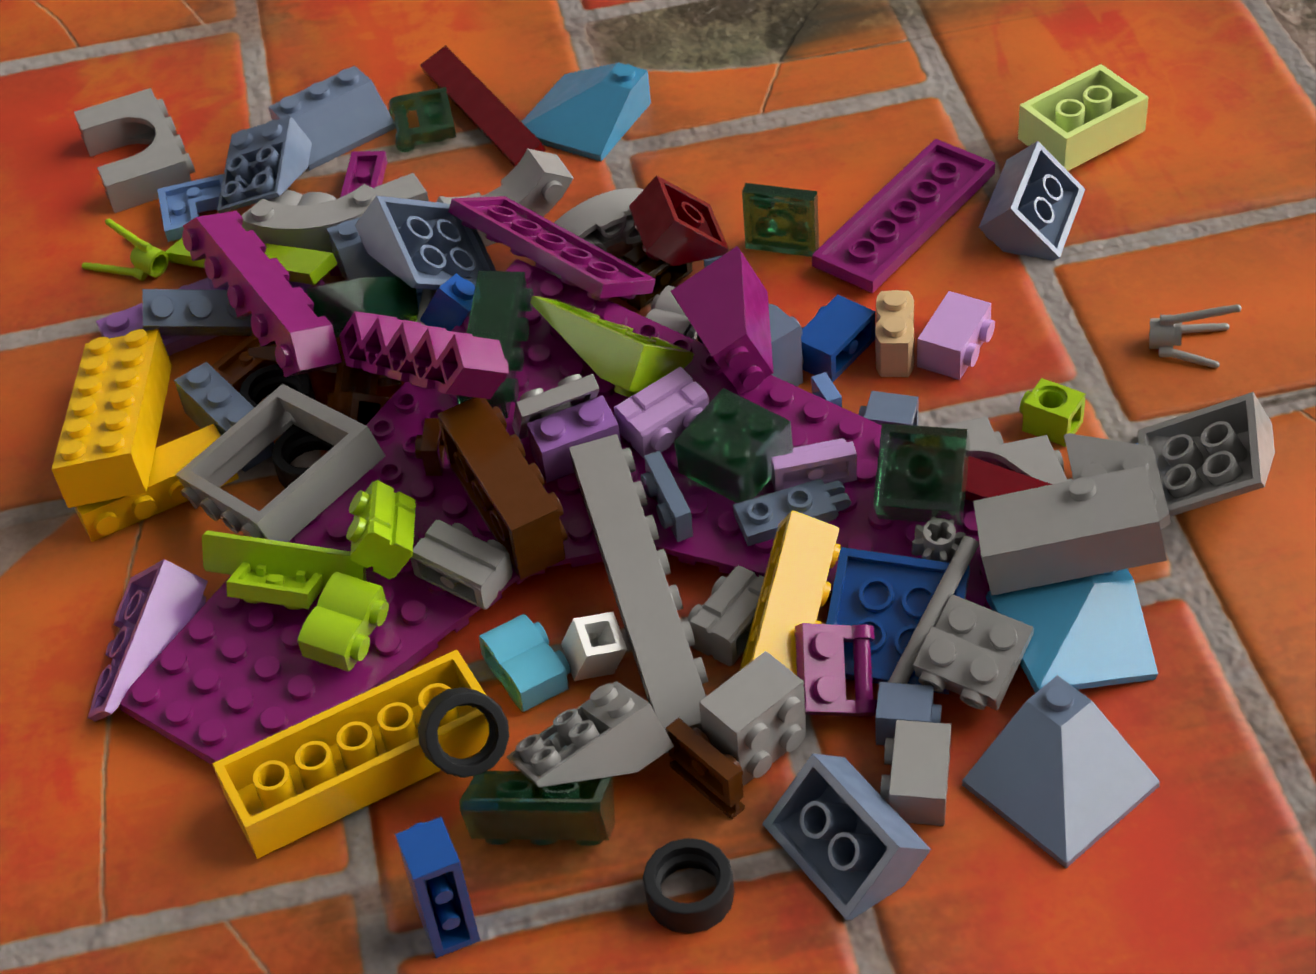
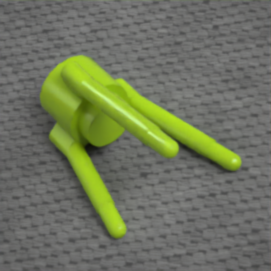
M106 219L105 224L135 246L130 255V261L134 264V268L87 262L82 264V268L86 270L133 276L144 281L147 275L155 278L161 276L168 266L169 257L167 252L141 240L113 220Z

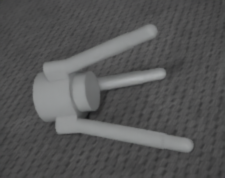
M1236 304L1176 315H1160V318H1150L1149 349H1159V357H1173L1202 366L1218 368L1220 366L1218 361L1173 349V346H1181L1182 333L1227 331L1230 328L1229 324L1182 325V322L1240 312L1242 307Z

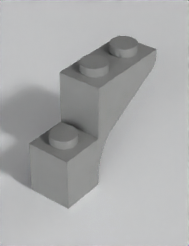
M988 417L940 426V446L1050 484L1073 480L1072 478H1066L1062 455L1059 450L1053 449L1047 435L1003 443L1001 433L993 431Z

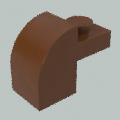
M340 354L342 362L337 364L334 392H328L327 406L367 425L388 402L389 397L376 395L378 374L346 366L344 354Z

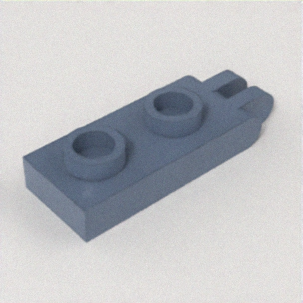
M816 479L733 504V513L747 546L774 539L778 524L792 510L823 522H829L838 517V511L847 509L851 505V500L848 494L844 493L845 488L841 481L824 484L822 479Z

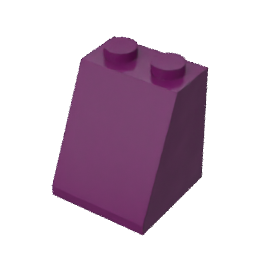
M736 246L670 292L715 362L741 395L747 390L760 385L774 371L768 292L738 246Z

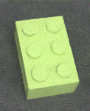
M1100 64L1020 104L1018 139L1027 146L1039 141L1069 171L1144 132L1146 129L1149 97Z

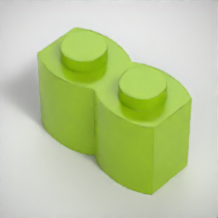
M336 571L326 583L317 606L311 611L300 631L297 642L302 656L348 672L355 666L357 661L361 662L369 650L370 638L368 636L376 626H381L384 623L388 614L389 604L386 601L383 587Z

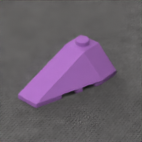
M165 559L130 578L113 624L121 629L115 639L108 644L105 653L106 656L112 658V662L99 676L88 719L96 722L112 715L120 706V702L131 685L203 607L206 602V596L203 593L208 582L207 580Z

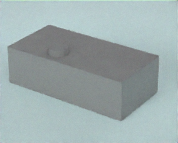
M1146 465L1090 477H1080L1071 481L973 501L981 557L991 595L1167 561Z

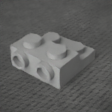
M951 594L936 626H931L913 663L915 675L919 677L918 681L922 685L934 686V691L943 692L945 688L959 694L960 699L971 707L984 710L988 706L998 711L1034 634V628Z

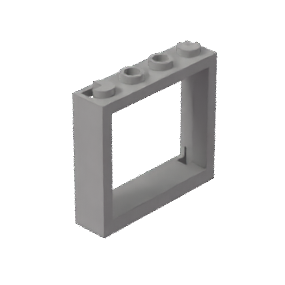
M282 384L181 469L176 476L184 487L180 491L182 496L188 499L195 509L201 506L209 517L214 521L222 519L226 526L237 534L239 531H242L245 536L289 542L382 460L385 454L368 426ZM293 424L334 445L333 448L260 511L220 488Z

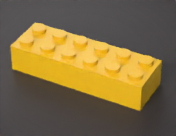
M137 329L124 336L114 338L99 337L89 343H85L51 468L68 508L147 492L172 370V364L159 329L148 331Z
M457 649L212 763L224 796L257 859L441 771V769L426 758L419 745L418 724L422 711L433 697L447 689L465 687L485 694ZM467 705L455 707L448 711L440 720L437 730L438 742L442 750L449 756L458 759L468 758L480 752L486 744L489 735L488 721L484 714L475 707Z

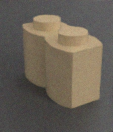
M881 291L876 299V370L881 377H909L914 367V299L909 291Z

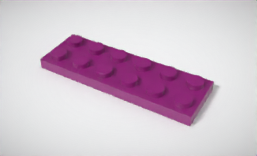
M935 138L812 254V266L871 293L875 292L995 174V162Z
M506 196L451 199L448 213L461 219L462 225L484 232L488 240L505 244L511 248V253L535 261L537 268L556 273L561 276L563 283L587 291V296L594 300L608 301L610 297L633 299L636 295L653 292L655 278Z

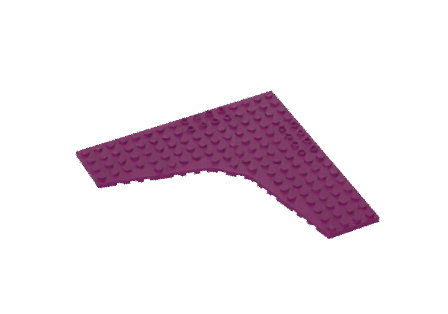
M516 259L484 294L486 298L465 319L461 326L456 325L452 330L454 332L472 334L473 337L500 341L504 358L508 362L509 374L491 399L486 400L491 407L498 406L507 423L506 430L510 436L515 434L512 424L516 402L520 401V396L537 388H542L544 392L556 388L561 380L571 375L580 374L583 378L593 374L599 386L597 397L603 395L613 415L614 407L629 398L614 391V384L601 379L532 306L530 303L532 296L562 301L599 315L602 320L631 327L634 333L649 338L654 336L694 353L692 361L684 370L692 377L693 382L696 381L707 392L710 417L707 418L705 424L700 429L693 432L686 431L675 438L669 448L661 452L691 511L693 537L677 542L671 528L664 529L656 511L658 503L655 497L648 498L646 495L647 505L642 506L644 515L652 514L659 535V539L653 540L656 550L664 549L666 554L677 556L679 562L694 566L696 562L719 567V572L730 574L735 567L740 565L754 572L757 577L760 575L764 577L774 539L747 546L734 517L733 504L775 492L766 463L767 453L841 438L845 439L846 443L852 441L854 443L857 453V480L842 483L845 488L844 493L848 494L851 505L847 509L838 511L839 515L836 519L826 522L840 527L836 541L837 544L844 548L922 559L921 555H912L916 525L924 527L931 520V517L934 516L935 518H942L948 521L954 520L956 533L963 532L966 536L972 537L979 542L974 502L889 473V464L904 437L903 435L772 375L765 378L757 387L749 389L740 395L703 343L609 300H594L587 296V291L565 284L561 281V278L524 261ZM405 382L366 425L385 454V457L289 542L351 551L352 541L346 539L348 528L354 520V515L349 513L350 504L358 491L362 490L365 492L369 485L376 480L394 488V493L400 491L415 499L413 548L421 538L425 537V533L436 519L451 526L454 523L462 524L471 531L474 537L485 542L490 539L495 540L448 465L446 452L442 476H426L423 460L417 459L415 453L416 436L423 435L425 418H438V413L474 397L445 394L435 389L423 388L410 382ZM620 434L622 449L630 448L636 471L630 473L633 482L641 481V474L646 473L645 460L632 447L631 443H628ZM529 436L520 439L526 454L524 458L528 464L534 462L537 465L531 453ZM575 473L548 483L544 479L543 487L546 492H554L562 505L564 515L560 516L559 519L568 537L566 541H563L566 559L549 567L571 563V567L574 568L603 562ZM979 544L969 563L970 575L966 600L991 609L986 600V595L990 588ZM411 559L397 576L391 579L373 572V567L366 568V581L383 587L386 601L389 604V610L384 623L381 626H376L368 636L370 638V646L366 657L361 662L357 661L355 666L348 672L303 657L297 642L303 624L311 611L317 606L322 591L309 609L293 610L278 604L265 602L248 603L243 599L227 597L226 580L131 685L120 702L119 708L122 712L213 765L212 763L403 675L438 648L437 642L453 630L457 633L469 624V617L481 608L415 576ZM838 560L832 569L829 568L826 580L831 583L829 595H832ZM512 567L511 579L501 591H498V596L489 607L502 598V592L513 583L519 585L528 577L520 580ZM543 569L530 576L544 574L545 570Z

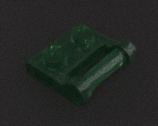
M446 87L395 96L390 99L388 107L390 114L394 117L397 131L395 144L399 151L409 152L419 144L441 142L446 139L456 138ZM409 111H417L420 127H409L407 117Z

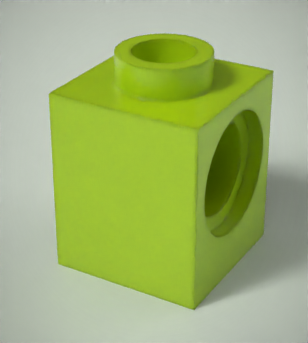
M1041 378L1032 392L1028 390L1021 400L1019 412L1023 414L1022 431L1037 437L1047 435L1049 441L1066 447L1064 435L1069 433L1075 434L1083 423L1086 393Z

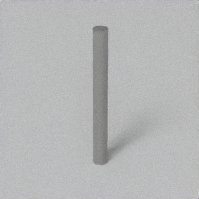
M963 536L888 682L908 683L914 671L913 663L931 626H936L950 595L954 594L979 546V542L974 538Z

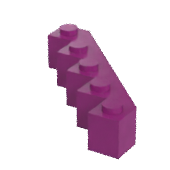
M237 211L195 217L183 225V244L185 249L190 251L192 261L205 259V271L208 278L212 279L214 289L228 287V300L230 305L235 308L237 318L252 315L251 328L254 335L259 339L261 347L276 344V361L279 367L283 368L285 377L324 370L342 362L330 321L325 316H316L312 311L314 309V302L300 286L294 288L288 282L290 277L288 271L277 258L269 259L265 255L266 245L253 230L245 231L241 226L243 218Z
M354 311L339 335L346 366L363 369V371L373 374L385 375L398 381L410 382L423 388L435 389L445 394L491 399L509 374L508 362L504 358L499 340L473 337L472 334L447 331L446 328L421 325L420 322L399 320L397 317Z

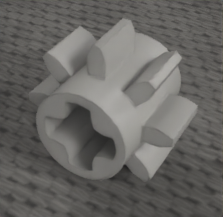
M935 516L931 517V520L924 527L916 525L915 540L912 541V555H921L922 559L950 563L963 536L966 535L963 532L956 533L954 520L948 521L942 518H935Z

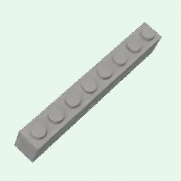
M617 434L569 447L573 470L648 702L664 729L677 718H680L692 729L699 728L702 731L699 702L706 697L702 684L708 682L706 670L701 657L693 659L690 647L695 646V639L689 621H680L677 611L683 609L677 585L669 586L665 575L671 574L669 562L664 549L656 550L653 540L659 539L653 515H644L642 506L647 505V499L641 481L633 482L630 473L636 471L630 448L622 449Z

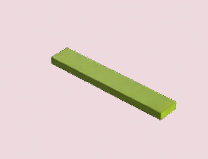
M182 238L165 251L171 263L205 268V259L192 261L190 251L185 249ZM264 243L266 245L265 255L269 259L277 258L290 274L289 281L315 285L338 264L334 254L331 252Z

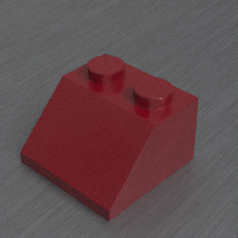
M657 175L629 205L635 221L634 227L639 232L643 242L642 248L653 260L659 261L661 259L672 266L722 256L729 251L711 205Z

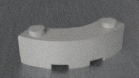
M527 149L523 158L501 180V186L483 196L479 192L461 197L439 196L437 202L450 204L453 198L506 196L544 217L563 197L574 177L558 155ZM477 229L485 247L496 243L488 240L486 234Z
M363 184L343 197L313 205H284L262 199L241 215L243 218L241 226L245 231L253 230L263 243L333 253L327 228L361 217L376 195L391 196Z
M625 188L602 193L578 204L554 223L604 251L607 250L606 248L621 241H624L627 245L640 242L641 237L634 227L635 221L629 205L644 189ZM545 271L556 277L561 278V276L557 275L554 272Z

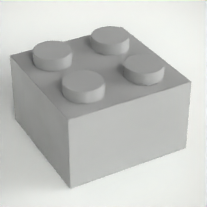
M767 651L699 702L702 731L708 737L712 746L723 755L726 753L730 754L740 764L743 770V786L753 778L763 776L773 762L787 751L791 752L797 749L806 737L804 681Z

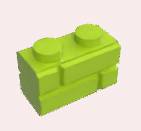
M379 480L372 482L365 492L362 490L358 491L349 507V513L354 515V520L346 534V539L352 541L351 561L365 568L373 567V572L387 579L395 578L413 556L415 499L400 491L394 493V488Z

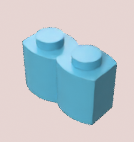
M522 614L479 635L481 654L485 662L522 712L568 690L567 674L571 672L569 663L560 650L554 651L549 646L547 633L539 622L533 624L525 614Z

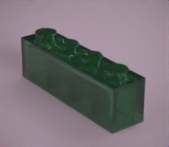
M478 271L467 333L472 334L473 337L500 341L504 358L508 362L509 374L491 399L486 400L491 407L498 406L504 418H508L511 402H517L519 383L515 376L516 371L523 370L524 351L520 346L521 341L528 340L529 321L525 317L526 311L532 312L533 310L530 302L534 292L533 288H527L525 272ZM457 395L458 404L474 398Z

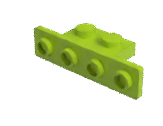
M206 531L202 535L204 570L231 575L226 582L227 597L243 599L248 603L265 602L283 605L293 610L309 609L336 571L366 581V568L351 561V551L215 531Z

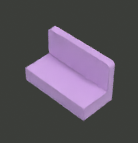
M843 438L766 454V463L775 492L816 479H822L824 484L833 481L845 483L857 480L856 449L853 441L846 443V440Z

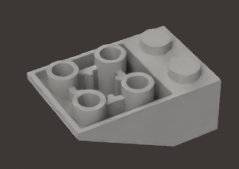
M615 681L613 684H605L594 690L590 695V699L578 708L569 709L559 714L554 719L553 725L540 734H533L524 738L518 743L516 750L506 757L512 765L538 787L637 773L672 749L674 745L650 703Z

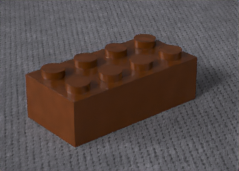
M474 397L438 413L448 465L495 540L507 549L510 555L511 566L520 580L566 559L563 541H566L568 537L559 519L560 516L564 515L562 505L554 492H546L543 487L544 479L538 466L534 462L528 464L524 458L526 454L519 437L516 434L510 436L507 432V423L498 406L491 407L485 398Z

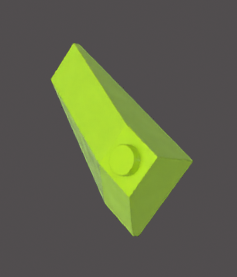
M532 296L530 302L532 306L601 379L615 385L614 391L618 394L631 397L679 367L684 369L693 359L694 353L654 336L649 338L634 333L631 327L602 320L599 315L559 300Z

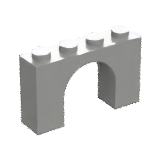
M151 88L74 112L90 157L126 145H150L144 151L134 156L97 167L114 213L159 199L157 191L159 188L191 181L190 174L195 173V169L190 155L186 153L180 135H177L175 125L171 116H168L163 99L156 100Z

